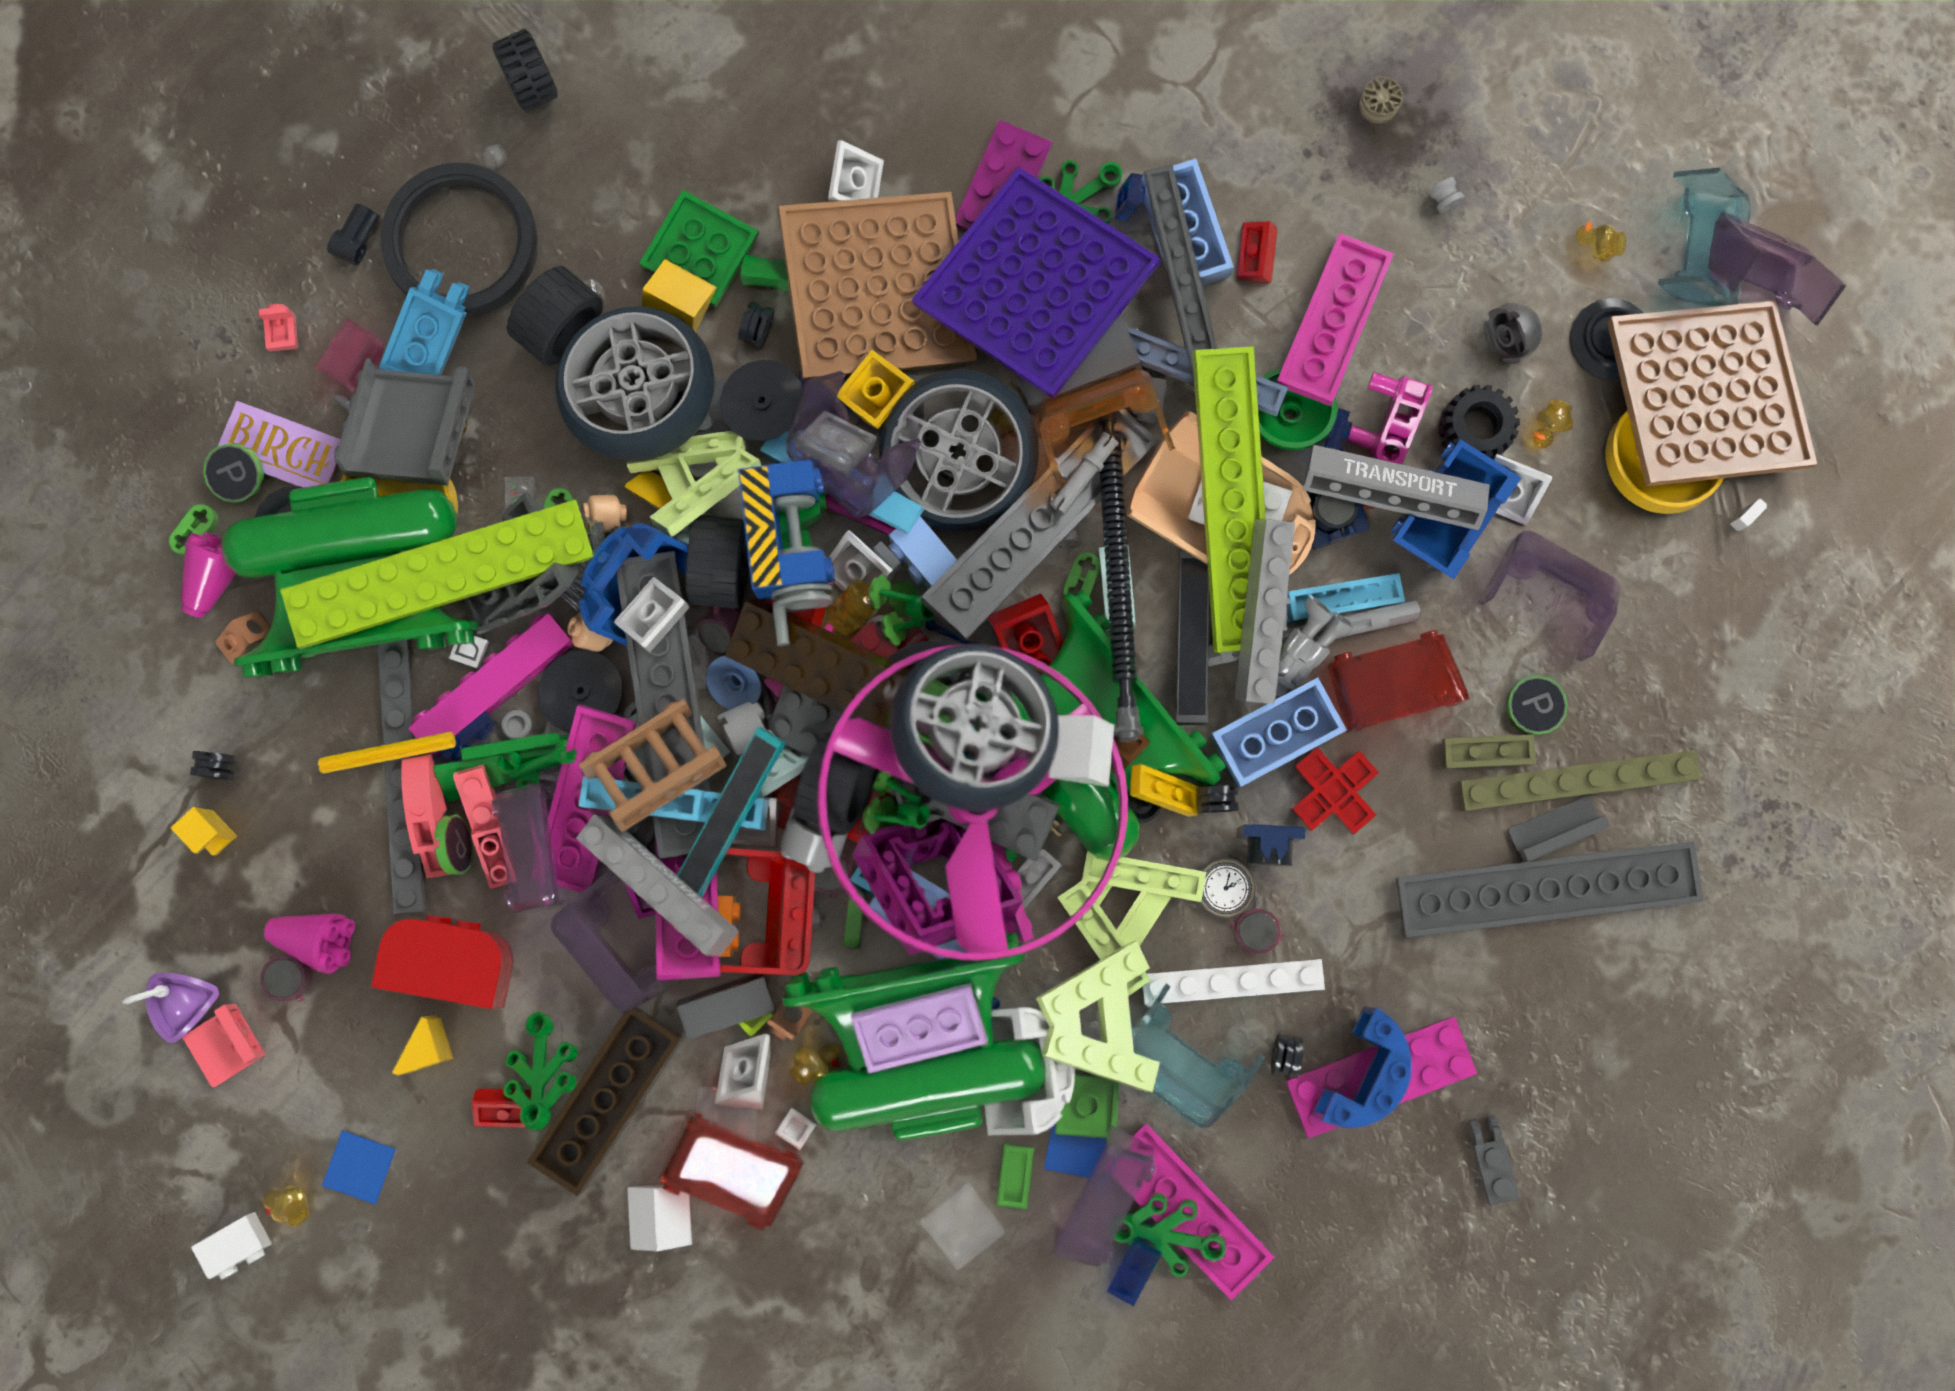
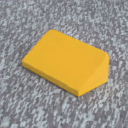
M652 471L640 473L624 486L633 495L657 510L672 500L663 478Z

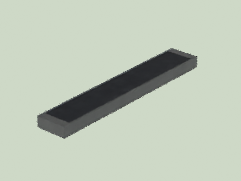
M1180 551L1177 725H1207L1210 595L1208 565L1186 551Z

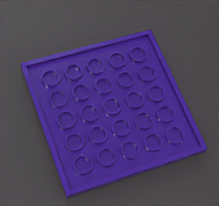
M1018 167L914 296L912 303L943 326L1054 399L1161 262L1160 257Z

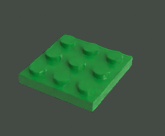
M682 189L639 265L654 274L662 262L668 260L716 286V291L709 305L717 308L740 269L744 255H748L758 238L759 231Z

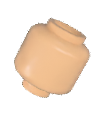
M592 495L588 498L587 503L582 504V519L584 521L589 518L588 520L592 523L593 527L594 523L600 525L601 531L598 530L597 525V530L594 527L595 533L612 532L611 529L614 526L620 528L621 522H626L625 504H620L616 495Z
M581 612L575 618H572L568 624V634L574 646L599 652L613 641L590 631L583 621Z

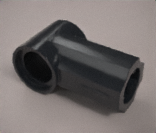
M356 203L342 229L336 230L331 236L327 246L328 253L354 266L359 265L367 251L366 242L380 216L370 208Z

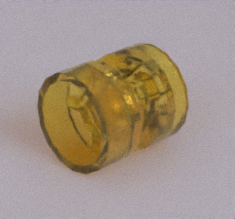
M854 580L842 592L841 596L837 597L833 604L829 605L826 609L827 619L830 624L844 635L853 636L866 624V620H869L879 610L872 607V601L869 600L868 595L870 585L866 582Z

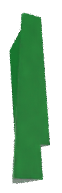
M744 255L740 271L743 285L772 287L773 290L789 291L785 259H774L772 261Z
M547 733L461 748L463 761L433 765L434 773L445 798L452 802L461 799L453 778L454 772L483 764L491 788L514 781L510 775L503 774L497 769L499 757H503L509 762L510 753L514 751L520 755V764L553 751L555 744L560 740L568 741L570 734L558 735V733ZM556 762L536 771L540 772L561 765L562 763Z

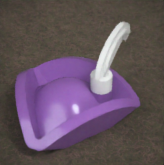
M163 972L155 973L149 978L146 992L127 997L122 1003L127 1005L145 999L150 1021L157 1033L166 1042L176 1043L208 1011L218 998L219 991L216 986L208 982L181 974Z

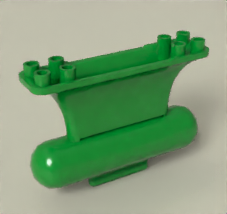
M372 477L298 488L289 493L291 511L240 520L229 526L222 537L221 552L226 565L235 573L244 578L274 575L275 611L267 635L252 651L234 658L235 667L242 668L243 678L270 676L278 672L301 671L300 659L316 657L317 654L415 638L418 650L446 647L444 636H446L447 645H462L475 642L473 631L479 630L477 621L455 618L446 613L442 608L436 607L299 649L280 591L281 589L451 538L457 527V513L448 497L436 489H420L378 496L376 481Z
M1080 590L1075 595L1068 592L1059 603L1066 619L1065 639L1060 651L1049 667L1075 685L1093 704L1102 719L1113 724L1114 728H1116L1115 711H1118L1117 698L1120 697L1119 683L1113 682L1112 644H1110V638L1106 635L1110 622L1102 613L1094 618L1089 614V606L1093 603L1085 591ZM1044 673L1040 675L1051 693L1058 716H1068L1080 706L1079 702L1060 684ZM1137 676V680L1131 682L1132 696L1135 697V704L1139 710L1140 726L1143 727L1142 735L1151 743L1124 770L1127 793L1131 789L1132 766L1139 764L1168 775L1183 774L1191 776L1205 787L1216 784L1220 780L1218 773L1226 768L1222 759L1215 753L1207 759L1200 750L1207 744L1204 737L1197 730L1188 735L1181 726L1179 727ZM978 693L975 694V697L979 702L987 703V699L984 695ZM1012 693L1021 720L1030 722L1023 705ZM1011 757L1010 760L1007 761L1002 768H1004L1013 759H1015V757ZM1110 770L1109 786L1107 787L1056 779L1039 795L1061 804L1057 813L1085 848L1096 858L1109 861L1116 839L1119 815V797L1115 773ZM1129 806L1125 839L1119 859L1130 853L1136 846L1140 836V823Z
M1017 933L1005 934L1008 949L1025 945L1022 942L1018 943ZM1026 952L985 960H964L948 957L859 975L839 976L838 967H829L820 970L821 976L816 977L815 981L810 982L808 972L792 975L790 977L791 981L785 984L786 992L782 996L783 1005L786 1007H806L822 1015L837 1033L850 1064V1068L828 1072L814 1082L810 1092V1110L816 1122L828 1131L837 1132L891 1123L895 1139L906 1141L977 1128L983 1123L980 1106L1028 1098L1038 1093L1045 1086L1046 1065L1044 1058L1041 1056L1040 1045L1030 1038L1015 1040L1012 1037L994 1041L992 1031V1000L997 981L1008 967L1023 961ZM968 983L971 984L988 1038L987 1044L868 1073L850 1018L852 1013Z

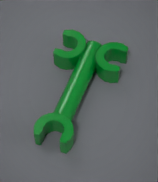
M560 740L555 744L553 751L520 764V755L513 751L510 753L509 762L503 757H499L496 767L501 773L510 775L513 780L517 779V788L521 791H526L528 781L534 786L539 784L540 775L536 770L556 762L571 764L576 760L577 750L566 751L568 741Z

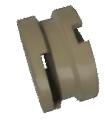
M1382 76L1373 78L1366 84L1359 99V109L1366 120L1382 124L1395 117L1403 101V92L1400 85L1395 80Z

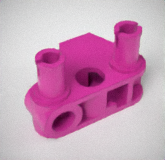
M1373 371L1367 389L1391 396L1381 431L1377 433L1352 424L1346 443H1352L1371 450L1372 457L1379 460L1402 465L1429 401L1433 386L1407 376H1402L1397 380ZM1392 444L1398 449L1388 451L1385 446Z

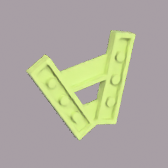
M732 431L692 436L680 447L663 456L643 461H627L630 473L659 469L672 500L650 516L653 526L672 537L740 486L738 469L761 466L758 458L745 451L746 440ZM716 461L717 466L695 482L688 465Z
M1087 851L1082 881L1057 897L1070 917L1091 895L1108 864L1107 860L1096 858L1089 851ZM1121 857L1099 898L1075 924L1100 960L1130 942L1137 941L1140 946L1171 897L1195 902L1202 901L1206 872ZM1112 886L1140 891L1141 893L1116 930L1100 907L1102 901ZM1146 972L1127 982L1128 996L1151 981Z
M1137 941L1126 944L1036 998L1049 1025L1041 1056L1144 1092H1153L1160 1062L1134 1054L1127 982L1150 969ZM1096 1000L1098 1001L1102 1042L1081 1035L1079 1011Z

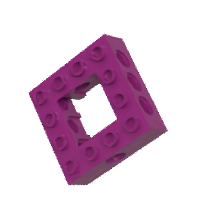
M939 818L938 820L928 822L922 829L897 824L877 830L874 834L867 833L861 836L852 856L893 927L922 943L935 947L957 939L951 899L945 897L938 900L932 910L924 896L925 891L923 887L918 886L909 869L911 865L942 855L948 863L967 829ZM992 851L1003 923H1006L1013 919L1023 901ZM901 941L909 956L922 951Z

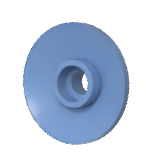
M725 655L716 658L707 669L706 683L712 697L723 707L732 709L747 701L754 704L759 700L762 692V682L758 672L725 657Z

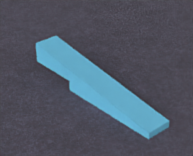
M788 432L776 439L766 441L760 449L768 461L774 464L811 459L814 468H820L825 493L906 534L910 532L924 511L923 507Z
M1400 573L1288 591V598H1291L1290 604H1287V625L1308 621L1309 614L1305 608V601L1309 596H1313L1321 601L1332 613L1336 611L1341 615L1404 603L1405 597Z
M583 776L579 807L613 811L616 805L599 778L593 777L589 780L586 776ZM615 780L626 799H632L641 793L642 788L639 783ZM689 789L649 816L706 823L721 793ZM756 798L741 827L765 830L769 800Z

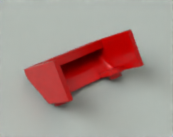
M729 848L725 856L747 857L746 870L751 879L757 882L769 883L765 943L753 942L743 948L740 956V966L720 965V972L777 975L802 974L810 963L815 872L810 871L802 863L783 857L780 851Z

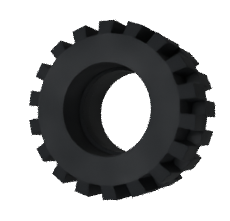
M524 28L493 42V52L521 109L527 112L558 98V90L529 31Z
M1473 385L1470 390L1465 388L1451 400L1442 412L1443 416L1439 421V425H1442V428L1439 430L1440 437H1445V441L1442 443L1443 446L1446 448L1450 442L1456 444L1461 439L1491 459L1496 454L1501 455L1512 445L1519 432L1516 428L1520 425V418H1515V415L1519 412L1517 406L1512 408L1510 405L1513 401L1512 398L1508 396L1505 399L1502 396L1504 391L1499 388L1495 392L1492 391L1491 385H1485L1483 389H1481L1480 385ZM1479 411L1487 415L1493 424V436L1488 439H1480L1473 436L1465 426L1466 412Z

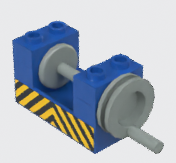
M811 459L738 469L752 590L758 600L773 599L776 601L772 606L777 646L790 644L786 612L819 609L829 606L834 602L833 596L829 595L833 591L830 582H835V572L831 558L825 557L823 549L802 547L798 511L810 508L814 503H820L819 494L824 493L820 468H814ZM779 512H786L790 548L784 550Z

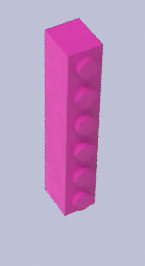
M549 613L545 616L543 614L537 616L529 623L528 626L530 628L522 635L518 633L506 642L505 645L507 647L499 654L495 652L489 655L482 662L484 666L476 673L472 671L461 678L459 687L452 692L449 690L439 696L436 700L437 705L431 710H423L417 714L412 720L414 724L408 729L416 738L452 732L455 736V741L458 742L543 672L557 657L572 648L574 644L570 636ZM448 749L430 753L433 757L438 758Z

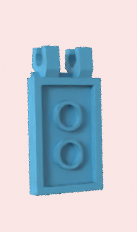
M427 269L420 284H417V287H410L379 368L382 370L442 375L467 312H464L466 307L462 306V304L466 300L470 287L461 282H454L450 287L447 297L436 293L444 274L435 269H431V271Z

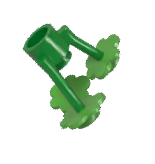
M880 575L879 578H874L869 587V600L872 601L874 609H879L881 604H885L887 597H889V605L894 606L895 612H890L889 615L882 617L883 635L889 639L892 646H898L900 641L905 640V629L923 627L924 621H931L936 616L920 601L922 596H918L917 588L911 586L907 580L902 581L901 584L894 583L891 586L887 577ZM906 612L912 620L905 622L902 618H898L897 614H904Z
M880 770L873 784V789L877 794L882 796L886 791L890 792L895 789L909 800L902 802L899 806L894 804L892 797L887 796L883 798L881 803H879L878 798H873L871 805L867 806L864 810L863 823L870 834H874L879 827L884 829L897 824L922 829L928 823L930 809L927 805L921 803V796L911 793L896 782L898 777Z

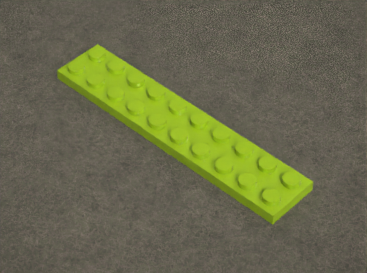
M1254 346L1192 351L1213 648L1216 653L1240 651L1255 519H1266Z
M572 500L281 589L280 591L297 647L303 649L539 576L555 562L563 566H572L588 561L594 555L576 500Z

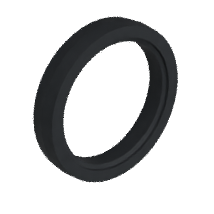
M446 163L418 173L408 180L394 195L386 209L382 222V255L393 281L407 296L410 287H417V284H420L410 274L402 251L404 228L417 205L438 190L459 185L479 187L498 196L509 206L514 215L518 232L517 248L510 266L500 279L482 291L467 295L466 300L462 304V306L466 307L464 312H467L465 317H474L489 313L503 306L523 288L533 270L537 257V229L527 201L516 187L503 176L491 169L476 164Z

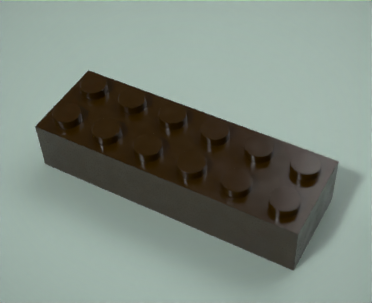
M758 599L745 601L725 657L841 713H844L847 706L873 679L896 664L790 612H786L790 644L777 646L773 604ZM904 667L882 680L867 693L849 717L853 719L860 718L890 730L891 710L896 692L911 670Z
M629 1005L526 1163L577 1197L584 1193L685 1037L636 1005Z

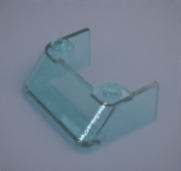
M1720 167L1674 172L1673 178L1684 187V193L1680 197V207L1691 218L1684 270H1676L1673 277L1659 279L1658 285L1676 300L1712 306L1737 304L1740 296L1751 214L1750 198Z
M1166 983L1146 1005L1131 1026L1134 1054L1160 1062L1153 1092L1151 1093L1194 1125L1207 1128L1248 1089L1265 1056L1260 1053L1247 1067H1244L1235 1059L1222 1058L1214 1064L1167 1029L1172 1022V1015L1165 1006L1161 1005L1162 1000L1171 988Z

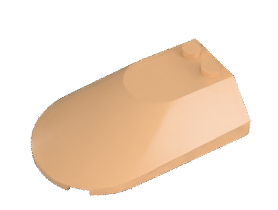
M1188 411L1181 416L1159 443L1132 490L1126 515L1207 564L1205 525L1188 519L1201 482L1197 415ZM1261 456L1263 481L1292 491L1282 521L1295 522L1290 565L1291 574L1305 560L1314 540L1316 523L1313 520L1311 500L1307 492L1303 491V486L1293 476Z

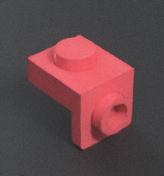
M270 304L266 309L258 310L259 317L264 321L265 345L269 352L299 348L296 314L283 304Z

